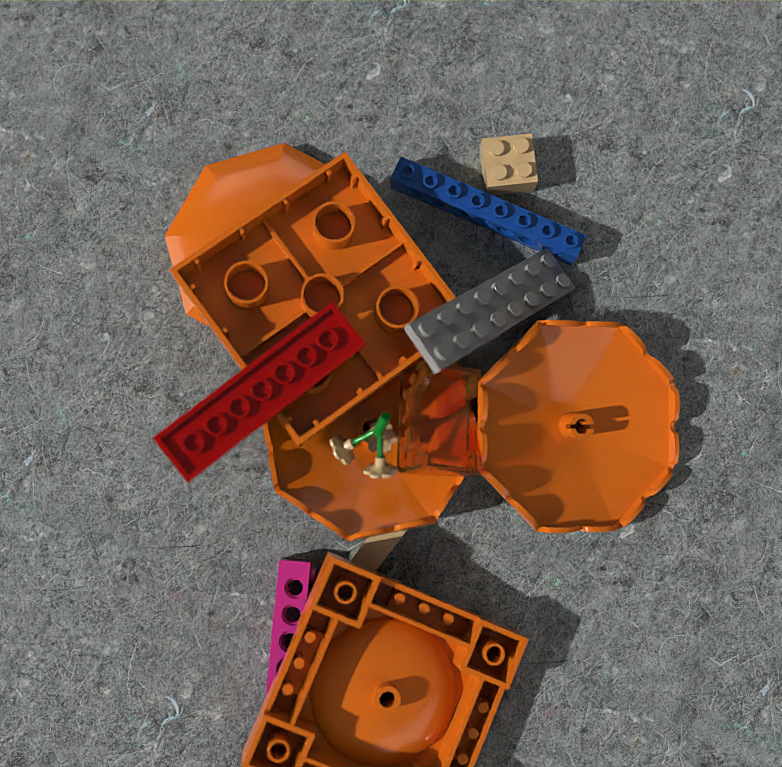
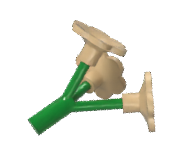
M382 412L378 421L370 425V430L356 439H346L340 433L334 434V437L330 439V445L333 448L335 458L341 460L344 465H349L351 460L354 459L352 450L357 447V444L365 440L368 443L369 450L373 453L378 452V455L375 456V463L369 464L368 467L364 468L363 473L371 478L393 477V474L398 472V468L390 463H386V456L383 455V453L390 452L392 445L397 442V435L393 432V427L389 423L391 415L387 412Z

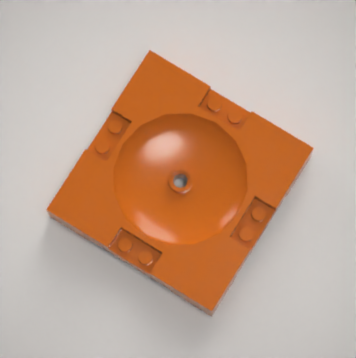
M328 551L296 625V631L279 671L272 681L243 749L241 767H474L504 690H509L529 639L516 629L449 601L446 602L403 584L399 580ZM386 691L392 692L390 699L387 701L380 700L382 693Z

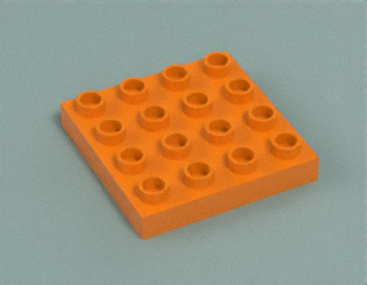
M343 152L169 269L174 280L241 370L331 302L337 306L365 341L366 346L275 416L298 448L423 358L404 330V327L408 323L456 298L346 152Z

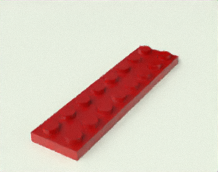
M331 302L153 437V440L185 481L190 483L366 346V343L337 306Z

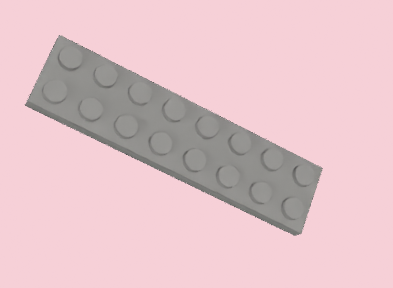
M544 249L408 323L404 330L434 374H437L566 296L576 287L552 253Z

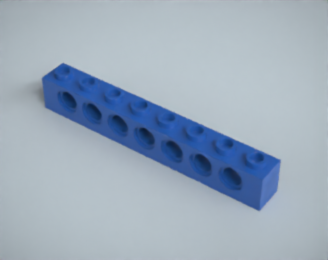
M401 156L390 178V186L393 190L540 252L547 249L555 259L572 265L577 259L587 236Z

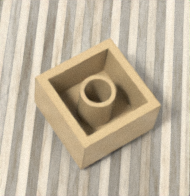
M532 133L483 138L479 151L484 192L494 196L534 191L538 183Z

